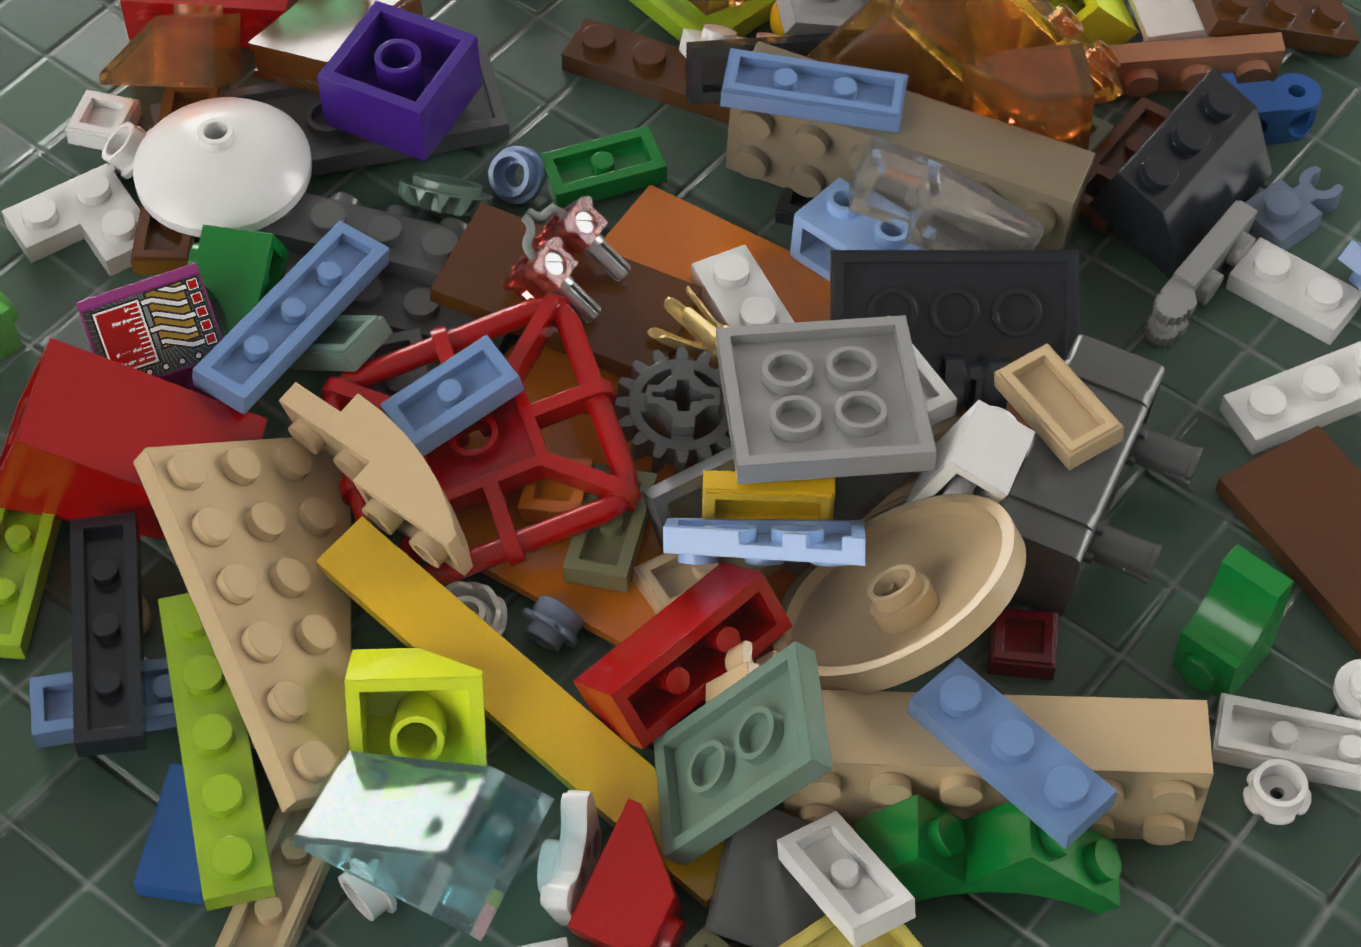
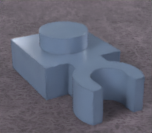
M1318 166L1305 169L1299 177L1298 185L1294 188H1291L1283 180L1279 179L1245 202L1258 210L1249 233L1257 240L1261 237L1286 251L1319 229L1322 215L1328 214L1338 207L1344 187L1338 183L1327 191L1315 189L1321 174V169Z

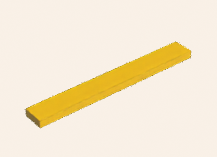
M362 516L316 560L318 569L406 647L422 648L482 670L485 716L570 790L592 791L597 814L613 828L628 798L641 803L651 821L664 857L656 768ZM724 841L686 866L664 857L671 878L706 909L711 903Z

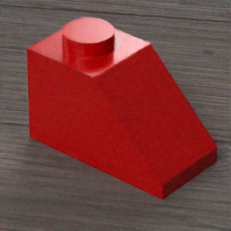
M628 798L567 927L578 941L591 947H679L686 928V922L680 919L683 913L680 900L646 811L641 803Z

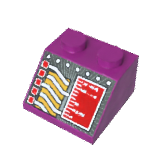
M196 263L76 302L91 353L214 398L193 386V368L223 339Z

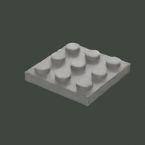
M906 315L716 328V351L737 484L935 470L937 451Z

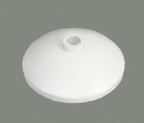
M236 97L201 100L169 114L146 134L136 151L133 163V179L136 191L148 213L166 227L195 237L201 236L203 224L257 231L274 223L286 215L298 203L308 187L312 173V157L309 143L300 126L290 116L276 107L260 101Z

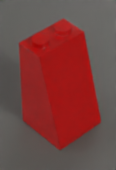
M50 337L19 399L0 455V508L42 516V513L55 514L56 519L65 521L136 512L140 525V535L166 540L133 461L147 447L260 440L264 434L267 418L248 411L244 415L222 401Z

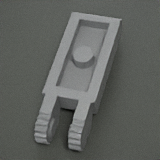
M1236 200L1175 271L1172 278L1161 289L1159 295L1157 294L1152 305V314L1148 317L1144 326V335L1147 336L1146 340H1149L1151 345L1155 344L1158 348L1159 346L1164 348L1166 346L1172 347V344L1176 343L1178 338L1180 339L1186 332L1189 325L1187 318L1195 310L1197 302L1205 306L1214 296L1224 279V275L1221 274L1222 270L1227 264L1235 268L1253 246L1255 237L1248 233L1258 210L1242 200Z

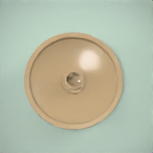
M948 494L909 502L864 522L866 538L865 566L847 565L830 567L811 564L790 586L780 603L793 627L773 642L774 650L780 652L794 641L815 650L821 690H850L859 694H868L902 684L934 669L978 638L1002 613L1018 589L1026 566V547L1020 532L1008 512L1000 504L986 497L972 494Z

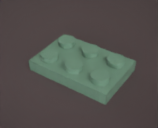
M794 641L653 741L665 858L686 866L833 769L815 650Z

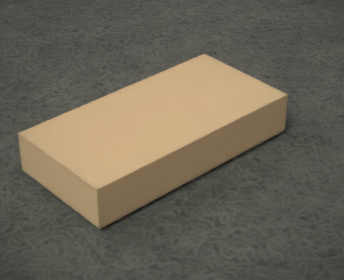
M1048 343L994 372V386L1069 471L1123 441L1124 426Z

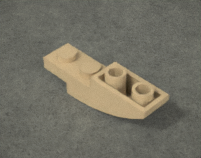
M295 382L279 400L292 421L288 431L293 438L313 454H317L323 449L334 456L333 461L335 465L347 477L353 480L366 502V505L362 508L363 514L378 529L388 535H392L397 529L410 538V546L426 562L437 568L445 562L465 576L473 567L465 535L439 482L422 454L406 434L380 409L360 394H357L340 412Z

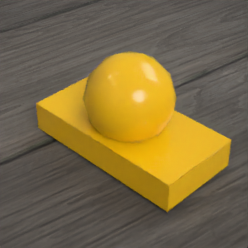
M703 470L702 518L833 520L835 477L737 484L735 471Z

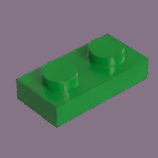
M649 126L539 154L544 164L546 186L554 205L562 209L645 188L650 184L656 185L667 182V165Z

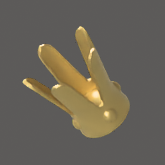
M687 286V294L706 319L692 308L686 307L671 297L665 299L664 307L695 338L694 342L656 327L650 328L647 333L660 343L678 350V347H685L688 355L693 357L694 361H697L704 351L711 353L709 366L717 369L719 364L716 351V328L730 326H723L718 323L692 289Z

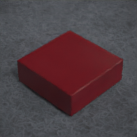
M1005 608L990 626L988 674L1054 680L1058 613Z

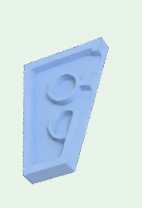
M667 518L663 526V553L678 554V562L683 564L718 563V557L744 558V563L760 566L784 564V561L811 562L812 565L830 567L847 565L865 566L866 538L864 520Z

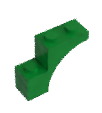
M917 794L855 820V832L912 894L915 902L955 894L1004 892L1056 899L1085 908L1097 915L1121 907L1119 886L1121 860L1116 843L1088 828L1067 849H1064L1010 801L964 820Z

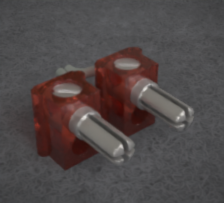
M589 196L581 197L563 209L558 206H549L542 212H536L530 208L521 218V221L526 226V233L522 241L525 254L520 256L503 279V288L508 292L513 290L523 301L545 297L549 292L566 296L569 300V305L576 314L586 323L592 322L600 314L601 307L570 276L578 264L573 256L582 251L585 252L615 281L624 279L631 270V266L600 234L608 221L593 207V200ZM549 218L534 238V221L539 222Z

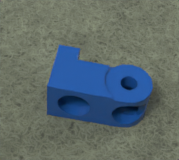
M1233 72L1221 74L1257 106L1266 145L1294 142L1304 139L1310 134L1322 98L1321 87L1315 80L1300 73H1287L1279 76L1275 81L1266 80L1237 84Z

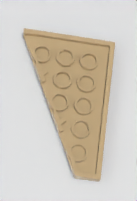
M293 437L147 447L133 463L282 812L326 805L341 799L351 790L344 683L351 656V597L318 569L316 560L351 527V506L346 505L342 500L338 486L342 480L340 469L333 461L334 456L323 449L317 454H313Z

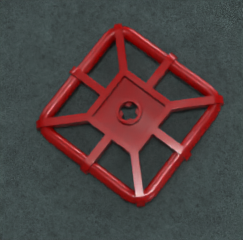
M549 292L545 297L523 301L450 330H447L445 325L430 331V338L367 361L356 372L345 371L337 378L329 377L320 391L324 401L340 412L357 394H360L384 413L380 404L391 396L368 389V387L438 360L442 364L486 334L493 340L526 327L507 360L520 377L525 390L424 456L454 512L456 513L487 501L499 534L498 538L469 549L473 567L465 576L445 562L438 568L431 564L422 567L443 586L508 561L512 567L526 562V554L609 523L624 514L625 511H634L642 497V493L638 489L637 468L613 407L617 401L613 386L609 381L602 378L582 322L569 305V300L566 296ZM558 331L578 386L531 404L524 382L553 332ZM582 413L589 415L611 474L549 453L541 429ZM480 430L484 437L490 436L488 442L478 449L461 448L470 443L468 434L473 431ZM340 470L342 480L338 486L343 502L351 506L355 521L359 520L362 516L369 521L362 512L366 502L353 480ZM548 478L601 498L516 530L504 494ZM378 529L381 533H383V534L387 537L386 533H384V532H382L380 529ZM405 535L399 548L417 564H420L423 558L412 549L409 544L410 538Z

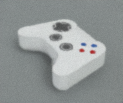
M568 790L567 793L562 794L560 805V840L546 839L542 844L539 854L537 884L540 892V903L560 926L568 925L601 855L602 832L592 791Z

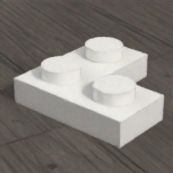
M108 163L2 210L7 228L30 263L85 239L109 276L132 267L130 259L140 209Z

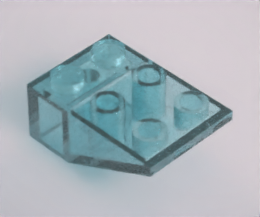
M348 751L296 832L291 844L482 941L555 798L490 766Z

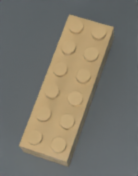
M821 690L833 769L783 801V813L812 823L837 811L855 831V820L917 794L964 820L1007 803L1009 800L908 714L909 699L917 692L876 691L868 694H859L850 690ZM1003 695L1117 791L1114 805L1091 825L1090 829L1109 840L1144 839L1150 844L1159 846L1173 845L1180 841H1193L1214 775L1207 700Z

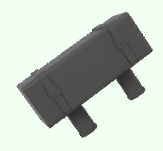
M1078 335L1075 338L1064 362L1124 426L1123 441L1069 471L1035 433L1008 495L998 503L1012 518L1026 547L1025 570L1012 599L1045 612H1056L1058 616L1064 614L1086 563L1091 564L1092 561L1140 579L1145 584L1149 581L1163 545L1153 544L1108 526L1109 521L1105 520L1128 466L1133 467L1136 464L1179 481L1182 485L1188 487L1203 451V448L1198 446L1196 448L1152 431L1150 426L1147 425L1165 373L1162 365L1086 335Z

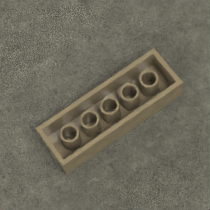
M760 41L757 42L753 50L754 52L814 60ZM906 90L899 133L730 108L725 168L739 172L749 178L759 179L783 188H791L801 196L812 198L816 197L840 177L861 191L870 194L877 201L909 221L915 222L922 229L934 235L933 239L956 246L962 250H1067L1077 227L1095 153Z

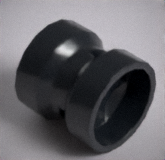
M942 355L939 377L957 398L956 415L952 417H959L963 412L968 411L978 400L990 406H997L1006 410L1007 400L994 386V372L1008 365L1006 357L987 356L981 362H970L963 355Z

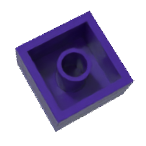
M376 0L317 75L325 124L426 162L482 86L478 37Z

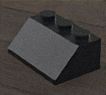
M1212 68L1093 198L1088 206L1171 279L1175 271L1236 200L1248 201L1272 174L1257 106L1217 70Z

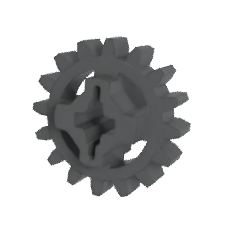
M678 347L676 358L667 360L666 356L658 349L653 351L652 365L650 367L635 360L632 363L630 378L620 377L618 381L617 401L613 406L626 441H631L630 452L633 460L641 459L645 455L652 457L651 472L657 474L666 463L674 465V472L677 474L685 470L687 465L700 463L731 447L719 367L713 369L709 366L711 355L709 352L704 351L697 361L688 359L685 347Z

